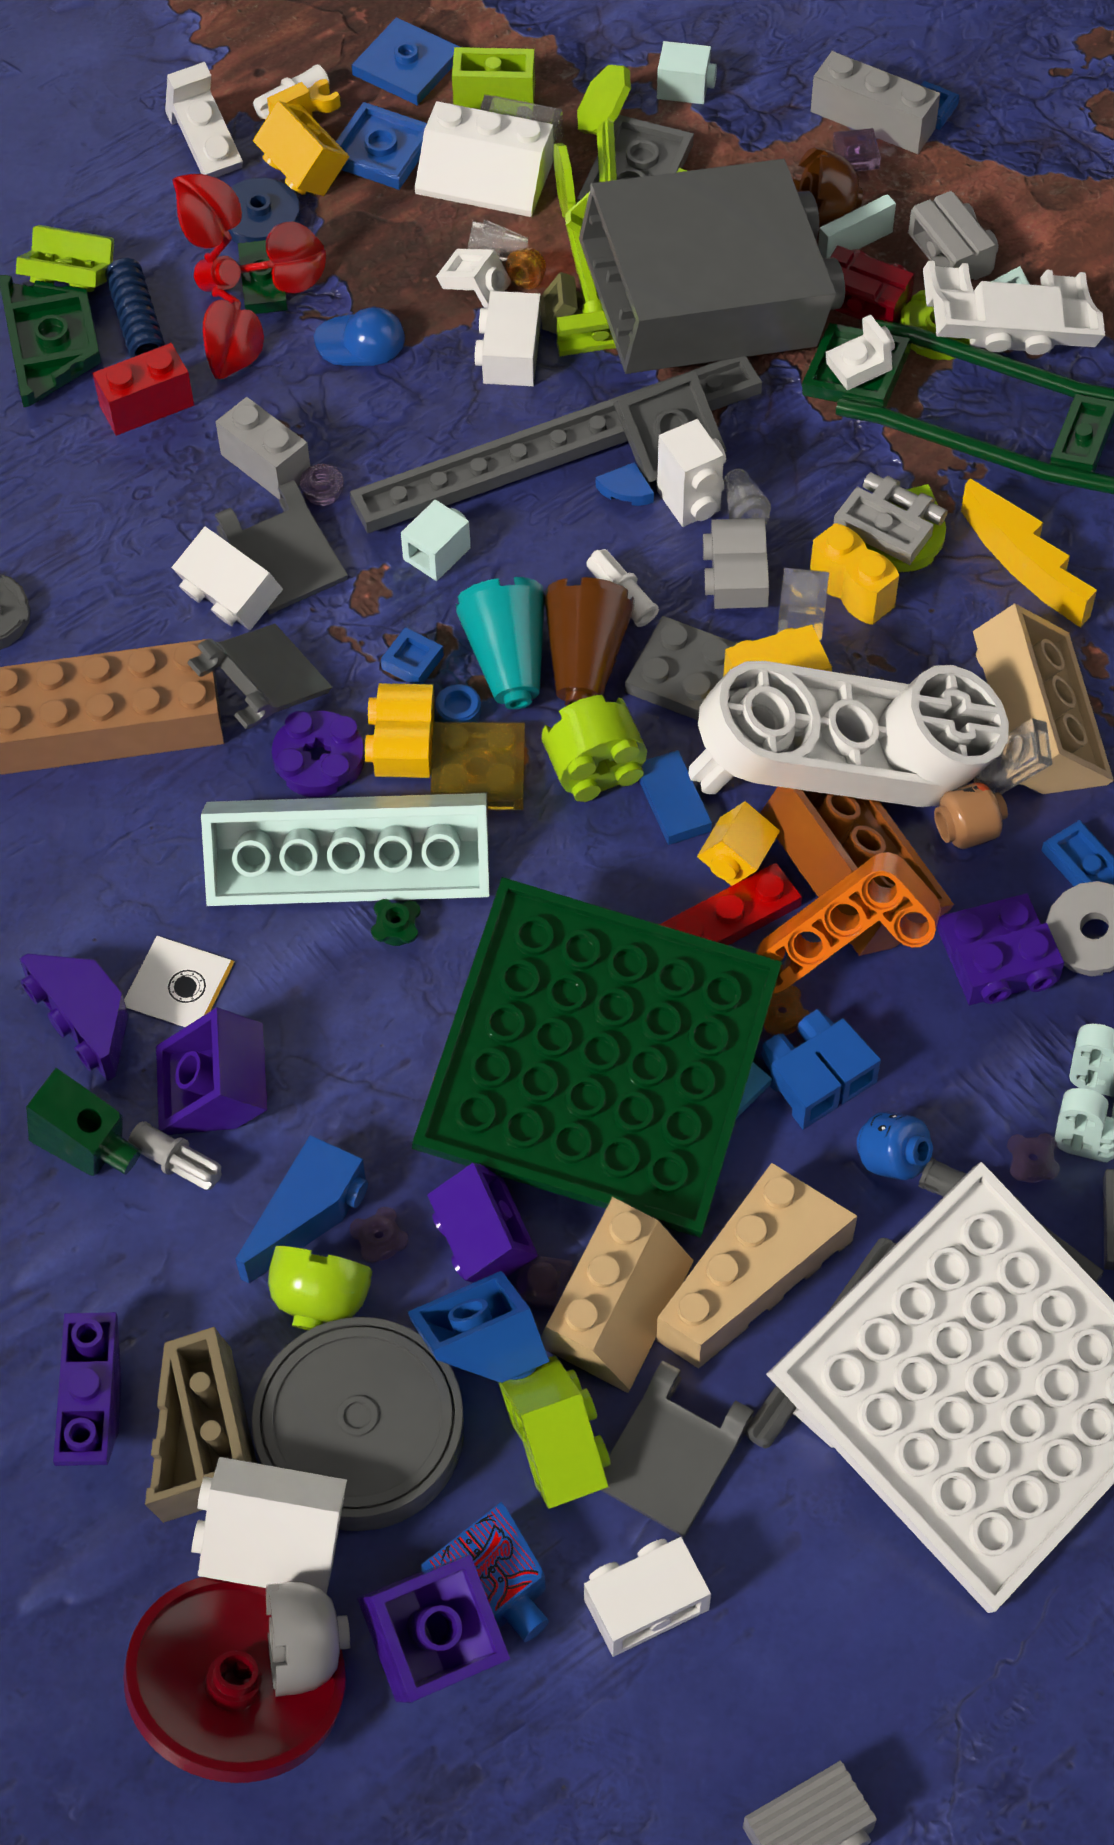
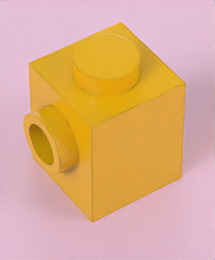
M744 801L719 818L697 857L710 867L717 877L725 880L732 886L758 870L780 830Z

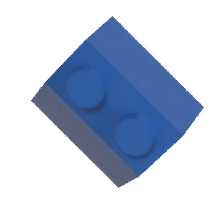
M502 1271L408 1311L411 1322L435 1359L443 1363L503 1383L510 1379L518 1380L531 1375L536 1370V1367L549 1362L530 1307Z

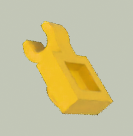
M327 79L319 80L309 88L300 82L267 98L269 114L278 100L303 108L312 117V112L314 111L330 113L336 111L341 106L339 93L334 92L330 94Z

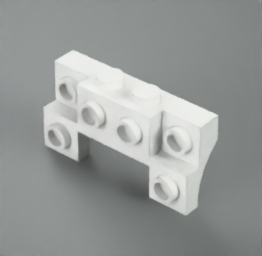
M928 261L923 268L926 304L928 307H934L937 337L970 339V345L986 348L990 352L1017 350L1026 351L1030 355H1041L1049 353L1055 345L1096 347L1105 336L1103 313L1097 309L1091 299L1085 272H1079L1076 277L1053 275V270H1046L1040 277L1041 285L981 281L976 289L973 290L967 263H962L959 268L935 266V261Z

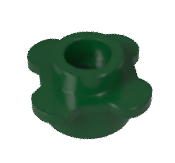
M382 899L374 905V913L377 915L376 924L371 928V935L376 941L385 942L392 946H400L417 939L418 930L416 929L415 921L420 916L421 910L416 902L407 901L404 904L391 903L388 899ZM395 918L400 920L399 923H392L391 921Z

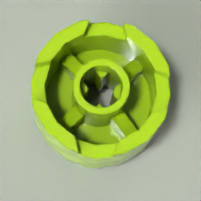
M594 695L580 699L559 711L562 719L552 729L545 725L542 730L541 740L558 779L565 791L572 793L576 801H590L596 798L601 791L617 785H632L644 775L641 766L646 761L647 749L622 698H618L616 702H606L603 695Z

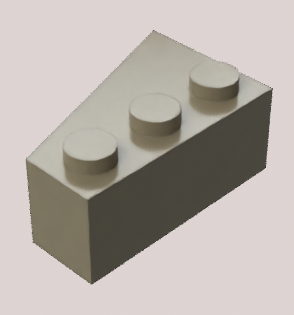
M215 1327L164 1343L157 1407L160 1409L157 1437L153 1439L151 1456L154 1458L151 1487L147 1488L145 1505L163 1523L202 1511L197 1509L203 1477H214L219 1457L257 1463L232 1350Z

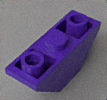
M26 954L21 957L20 962L26 977L20 980L30 999L35 1004L41 1001L45 1003L50 1010L47 1016L51 1024L61 1037L64 1038L70 1034L78 1044L74 1047L77 1056L89 1071L97 1068L107 1082L116 1077L129 1017L122 992L95 960Z
M116 1312L64 1313L53 1456L55 1466L108 1465L119 1433L122 1386L118 1316Z

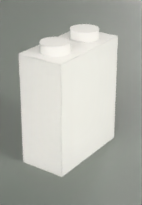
M219 1457L214 1477H203L197 1509L205 1510L207 1513L205 1521H197L191 1552L201 1554L198 1576L266 1588V1584L302 1582L318 1587L327 1594L347 1480Z

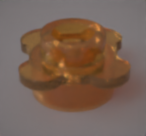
M791 985L784 991L773 993L764 1022V1029L767 1033L771 1035L791 1034L798 1029V1023L810 1014L808 1010L803 1009L800 1002L801 991L797 987ZM784 1007L787 1009V1012L780 1013L778 1009Z

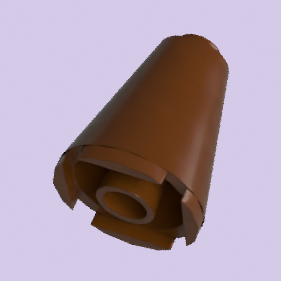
M582 577L581 585L567 586L568 578L549 584L545 590V610L556 694L558 698L565 701L566 706L583 698L604 694L635 603L634 597L628 599V590L619 584L608 580Z

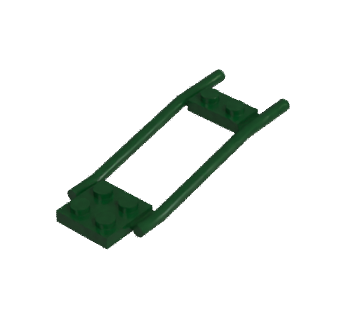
M875 319L880 327L886 326L893 337L895 349L891 351L892 370L850 390H846L827 365L826 352L863 335V329L829 323L802 382L803 396L838 402L836 406L837 416L877 423L1045 481L1114 495V477L1094 473L1114 423V388L1079 382L948 337H937L936 333L915 326ZM911 343L1073 397L1074 399L1051 454L1050 464L887 409V403L911 351Z

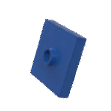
M396 17L352 64V75L418 106L453 68L454 47L460 46Z
M363 102L336 140V143L350 156L341 170L400 190L420 159L424 130L427 123Z

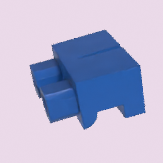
M819 1009L808 1014L798 1023L797 1032L806 1041L805 1043L794 1048L783 1033L777 1034L763 1043L761 1052L764 1062L771 1071L772 1080L770 1087L776 1092L780 1091L792 1107V1116L802 1130L838 1108L839 1102L843 1105L877 1083L881 1059L844 1019L834 1024Z

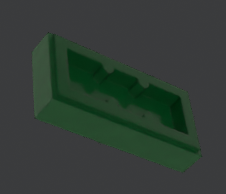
M266 240L238 243L240 265L270 260L266 253ZM272 268L241 273L246 310H251L255 314L287 310L286 294L274 286Z

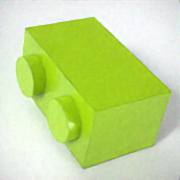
M454 47L452 68L453 105L494 113L533 114L535 96L534 49Z

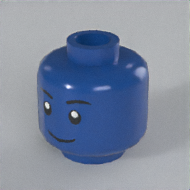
M890 1111L878 1112L862 1126L857 1137V1150L865 1168L876 1175L898 1180L915 1178L924 1170L933 1153V1145L928 1127L924 1121L911 1115Z

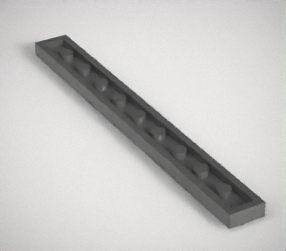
M746 356L720 360L695 369L711 411L761 394L762 381ZM681 375L350 491L351 503L368 534L418 516L434 500L447 506L628 441L613 403Z

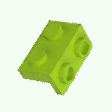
M37 225L33 227L31 251L17 257L16 274L30 276V282L35 283L36 280L55 284V281L69 283V286L83 288L87 292H92L94 288L107 282L105 272L108 265L113 262L114 239L107 236Z

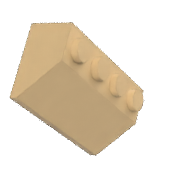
M1015 603L975 629L973 634L978 648L976 651L977 660L984 669L987 684L990 685L1001 700L1009 721L1008 742L1005 747L1009 757L1008 770L1012 778L1018 784L1027 786L1041 794L1105 786L1113 782L1112 772L1069 632Z

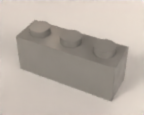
M831 51L813 77L811 112L919 154L936 129L940 93Z

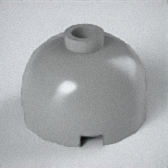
M302 1582L266 1584V1615L272 1616L269 1617L268 1645L275 1696L295 1695L315 1690L329 1681L336 1671L340 1650L350 1649L347 1615L337 1616L332 1599L318 1587Z

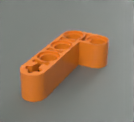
M890 852L879 853L764 938L759 944L756 954L781 961L787 951L788 954L784 964H781L773 993H779L786 990L877 921H880L896 940L905 946L914 948L928 944L934 938L941 912L940 902L905 860ZM877 876L889 877L894 881L895 886L891 888L881 887L873 878ZM840 904L851 905L857 910L858 914H843L838 910L837 906ZM909 912L921 913L928 921L915 923L910 921L905 914ZM808 931L815 933L820 937L821 941H807L800 933Z

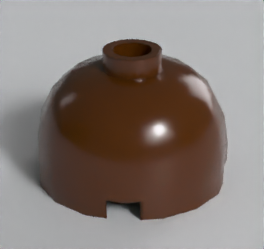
M817 147L807 150L798 165L805 168L801 180L793 178V182L797 192L810 191L813 194L818 207L820 231V227L860 208L863 200V190L859 187V179L854 166L846 158L830 150Z

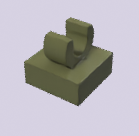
M560 272L541 295V322L543 330L557 334V317L583 314L580 310L584 305L581 292L576 291L574 276Z

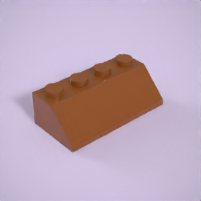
M777 787L760 812L763 817L780 830L776 838L818 898L873 856L879 853L890 852L905 860L936 895L941 907L939 917L950 911L954 905L879 801ZM877 876L873 878L881 887L891 888L895 886L894 881L889 877ZM840 904L837 906L838 910L843 914H858L857 910L851 905ZM909 912L905 914L910 921L915 923L928 921L921 913ZM877 921L849 942L859 956L892 949L900 944L880 921Z

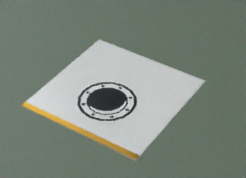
M156 936L124 999L126 1008L186 1027L211 1011L235 961Z

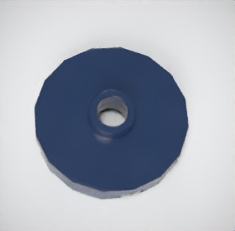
M250 178L231 187L239 199L242 210L240 223L235 228L228 230L232 237L231 240L237 244L266 240L273 227L280 223H300L299 199L293 189L283 182L270 178Z

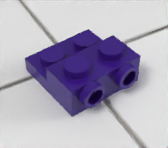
M1027 893L939 917L937 930L969 1006L981 1002L987 1004L998 1003L1008 998L1011 994L1029 989L1032 992H1039L1059 982L1064 966L1063 958L1048 924L1040 923Z

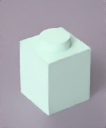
M663 41L657 74V99L704 104L707 88L714 89L717 74V64L710 63L711 46Z
M434 500L401 532L403 560L435 581H438L471 548L469 521L459 510L455 508L449 509L439 501Z

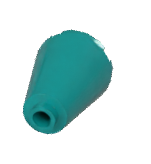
M514 577L515 585L500 586L499 578L472 585L459 594V604L456 603L457 616L492 695L497 703L505 704L507 709H521L529 706L532 703V699L537 697L540 692L545 595L543 586L539 582L525 577Z

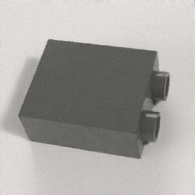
M785 159L591 183L579 241L625 374L817 347L830 310L840 309L843 305L845 298L844 275L841 265L836 258H822L816 242L819 232V213L816 200L810 191L797 192Z

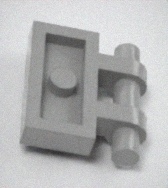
M870 472L864 480L863 488L873 493L857 486L834 515V523L852 529L865 543L910 565L932 536L934 524L926 521V519L940 526L944 522L948 510L934 504L935 499L924 493H920L918 496L900 487V481L890 476L882 478ZM892 502L895 503V504H897V505H899V506H901V507H903V508H905V509H907V511L904 510V509H902V508H900V507H898V506H896V505H894V504H892Z

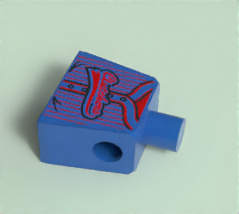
M502 1502L421 1564L422 1571L466 1555H471L498 1628H501L508 1622L524 1642H528L540 1634L549 1623L548 1618L533 1602L546 1590L544 1572Z

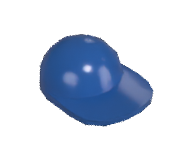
M376 306L360 309L352 315H343L329 319L316 328L313 336L316 349L323 359L334 365L375 366L386 363L398 355L405 342L404 329L399 318L389 310Z

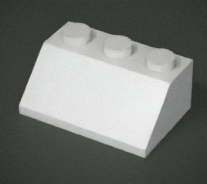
M436 101L424 130L415 183V194L532 217L553 163V124Z

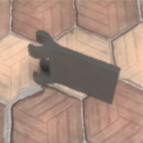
M294 480L278 486V491L282 496L279 499V503L284 512L242 530L231 507L215 514V518L219 523L216 526L219 536L270 572L283 588L282 592L266 610L269 615L348 580L346 571L311 515L302 493Z
M276 624L221 642L206 639L198 645L202 654L189 659L187 662L200 677L209 674L220 666L246 695L244 700L249 706L236 712L234 715L245 729L255 727L276 712L328 694L332 689L328 681Z
M662 1360L640 1404L609 1455L611 1465L603 1468L608 1487L601 1491L685 1538L730 1457L746 1435L747 1426L754 1418L752 1417L754 1410L735 1400L721 1428L713 1425L669 1400L682 1380L679 1376L681 1370Z

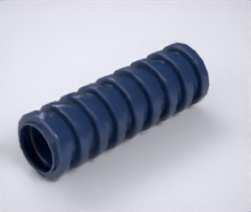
M120 258L108 265L105 277L117 311L128 354L132 358L164 346L165 342L140 263L135 259Z

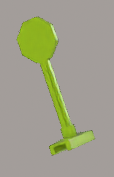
M607 65L590 82L577 110L578 130L586 134L597 135L599 182L617 180L614 121L618 117L631 90L630 69L622 65ZM589 192L565 214L566 226L579 234Z
M555 143L553 163L557 195L562 216L565 219V214L576 204L572 167L566 145ZM566 226L584 305L582 307L583 314L557 317V346L559 355L566 356L616 348L579 241L580 234Z

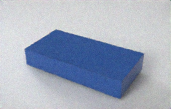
M676 750L647 759L641 766L644 775L639 779V782L667 844L671 845L711 832V819L693 781L690 780L688 770L679 751Z

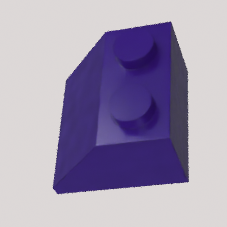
M216 1007L156 1046L158 1130L163 1133L173 1135L236 1129L267 1111L263 1023Z
M466 1555L408 1576L357 1598L396 1702H414L510 1660L471 1555Z

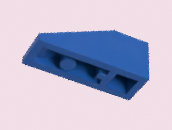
M310 1135L235 1258L240 1279L251 1283L269 1271L276 1246L303 1248L342 1222L351 1206L357 1208L364 1199L369 1184L365 1176L363 1159Z

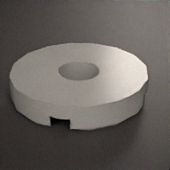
M1100 881L1080 883L1063 892L1051 906L1046 923L1063 958L1064 966L1075 973L1087 976H1100L1104 972L1114 970V885ZM1092 919H1100L1106 922L1109 928L1103 937L1090 939L1081 932L1086 922Z

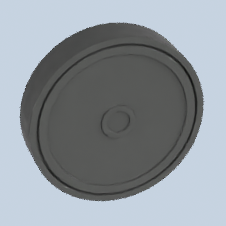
M353 1317L330 1321L316 1326L295 1338L281 1350L266 1369L259 1383L253 1404L252 1432L260 1464L347 1480L339 1530L367 1531L388 1527L404 1521L425 1508L438 1496L452 1477L458 1464L464 1441V1417L459 1385L449 1364L436 1360L420 1334L408 1327L388 1320L371 1317Z

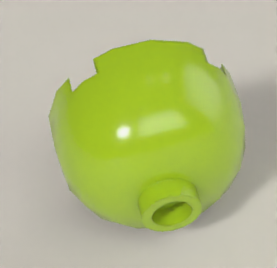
M276 1246L269 1267L268 1286L271 1298L278 1309L294 1316L292 1326L310 1330L330 1321L352 1318L363 1306L370 1288L371 1268L333 1255H328V1257L311 1254L312 1250Z

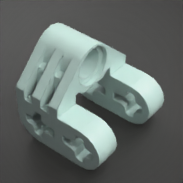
M1086 1024L1078 1031L1069 1075L1070 1081L1078 1088L1067 1090L1063 1095L1054 1141L1055 1145L1066 1153L1107 1163L1114 1159V1107L1112 1117H1107L1109 1104L1103 1095L1114 1097V1029L1102 1024Z

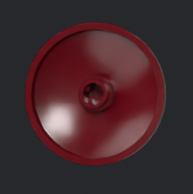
M199 1577L169 1590L153 1603L141 1617L131 1637L124 1664L123 1681L126 1703L130 1715L144 1739L157 1753L176 1767L190 1774L218 1782L249 1783L279 1776L302 1764L320 1748L329 1736L336 1722L345 1691L346 1672L342 1650H340L337 1669L329 1681L312 1691L276 1697L272 1682L268 1645L269 1617L272 1616L266 1615V1588Z

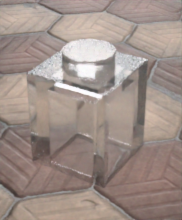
M784 568L778 633L787 628L797 629L812 624L819 640H822L829 572Z

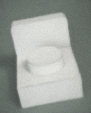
M456 249L436 276L443 289L474 290L484 308H488L490 291L505 292L511 283L510 277L496 251L491 249Z
M871 315L862 318L863 335L826 352L827 365L846 390H850L892 370L891 351L895 349L893 337L886 326L880 327Z

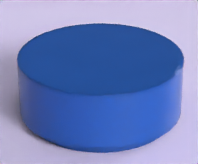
M463 684L448 686L436 698L437 719L447 729L454 731L467 730L473 727L481 717L480 696L470 686Z

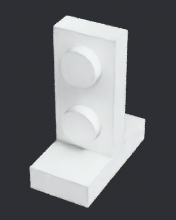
M202 62L167 75L165 112L171 125L179 124L201 174L216 178L241 169L243 160L210 91V71L206 63Z

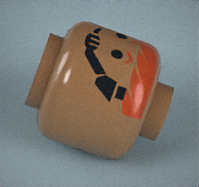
M975 782L946 792L940 799L939 807H936L934 810L935 823L941 838L946 843L952 842L954 846L960 849H968L996 839L1002 832V820L1008 817L1007 805L1003 796L999 792L993 793L986 784L981 782Z

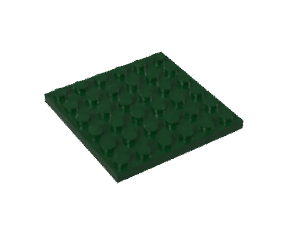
M502 877L412 1141V1149L465 1166H469L474 1162L485 1166L498 1176L607 1209L612 1197L658 1220L666 1228L701 1238L782 962Z

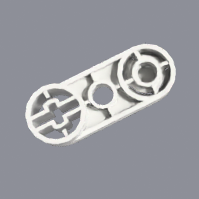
M745 661L730 669L708 693L701 704L698 727L706 749L689 766L688 774L691 781L701 782V790L706 794H716L735 776L752 783L916 807L939 806L940 799L946 792L967 785L1000 756L1008 742L1009 721L1001 700L990 685L973 672L954 665L933 666L922 672L910 684L770 661Z

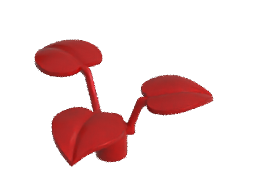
M187 174L177 176L172 181L176 192L178 220L185 237L197 247L205 249L214 248L212 252L204 255L205 259L200 260L196 264L194 279L201 290L212 292L213 297L224 299L212 302L207 308L203 319V340L209 366L215 379H224L252 364L261 353L264 343V332L258 316L251 310H240V300L225 290L236 286L241 273L272 268V281L279 291L290 294L304 292L311 288L321 277L326 264V251L324 250L323 243L306 226L297 222H284L273 227L267 236L265 247L270 260L239 266L233 258L219 256L232 239L228 230L235 228L242 218L241 205L236 193L228 184L209 175Z

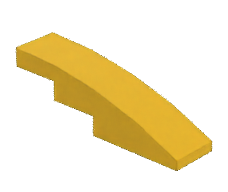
M970 478L965 484L961 512L983 544L1033 594L1081 628L1091 617L1097 590L1067 572L1070 556L1040 538L1043 526L1042 521Z

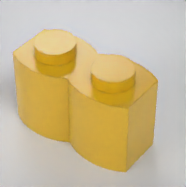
M834 523L813 540L810 575L821 590L831 596L841 598L843 605L850 614L858 620L871 625L895 608L899 573L888 558L876 551L867 549L864 541L856 532L838 523Z
M379 683L377 698L369 697L368 724L375 725L374 735H366L365 762H373L375 777L430 778L435 715L433 684Z

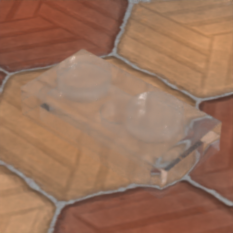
M1032 718L1009 732L1008 742L1000 756L973 778L974 783L981 782L986 784L993 793L999 792L1003 794L1052 765L1047 722Z

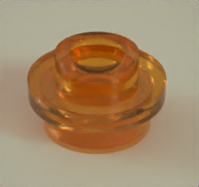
M518 248L508 255L506 269L509 277L516 285L524 289H533L542 282L546 272V263L543 256L533 248Z

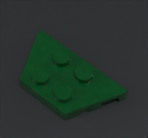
M0 275V290L23 407H29L101 363L87 291L83 288L72 286L57 287L52 283L37 280L33 285L34 287L13 283L12 276Z

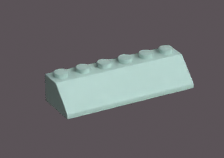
M487 793L206 802L201 813L207 906L489 897Z

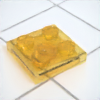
M433 722L431 795L487 793V810H524L525 723Z

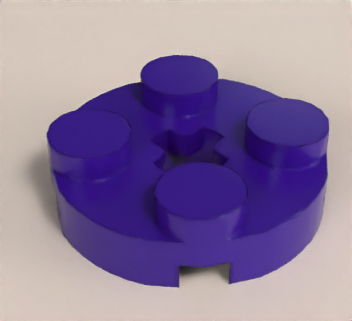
M295 711L286 717L285 725L278 730L272 743V758L277 775H280L286 781L288 788L303 796L325 797L338 792L337 787L344 785L349 780L350 784H352L358 778L364 766L363 740L358 732L355 720L334 712ZM322 747L330 751V754H322L320 760H313L309 751Z

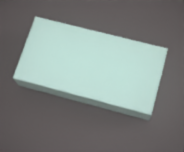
M887 194L820 227L818 247L822 258H830L837 245L849 250L860 249L892 233L896 203Z

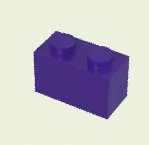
M473 1162L427 1194L434 1209L433 1221L437 1229L446 1237L454 1254L451 1257L452 1264L456 1272L465 1281L474 1283L499 1271H502L508 1277L538 1256L503 1177L498 1176L485 1166Z

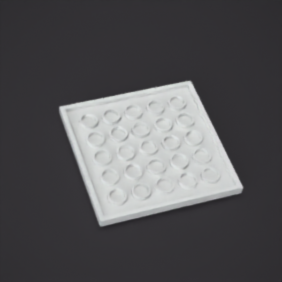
M982 1162L974 1166L766 1374L987 1613L998 1610L1114 1484V1301Z

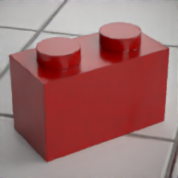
M172 343L92 373L100 408L116 436L194 406L188 370Z

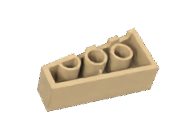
M771 1163L657 1317L656 1341L695 1367L700 1368L748 1328L749 1323L766 1309H772L784 1298V1294L803 1278L808 1279L820 1269L822 1263L837 1250L840 1252L853 1241L857 1215Z

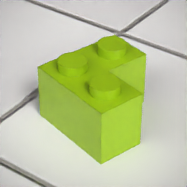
M556 1355L549 1357L548 1363L536 1367V1370L525 1378L518 1380L510 1379L503 1383L499 1382L510 1422L523 1442L535 1486L548 1509L607 1488L608 1484L603 1468L611 1465L602 1437L600 1435L594 1437L590 1421L597 1419V1413L591 1395L587 1388L582 1390L574 1369L566 1372Z

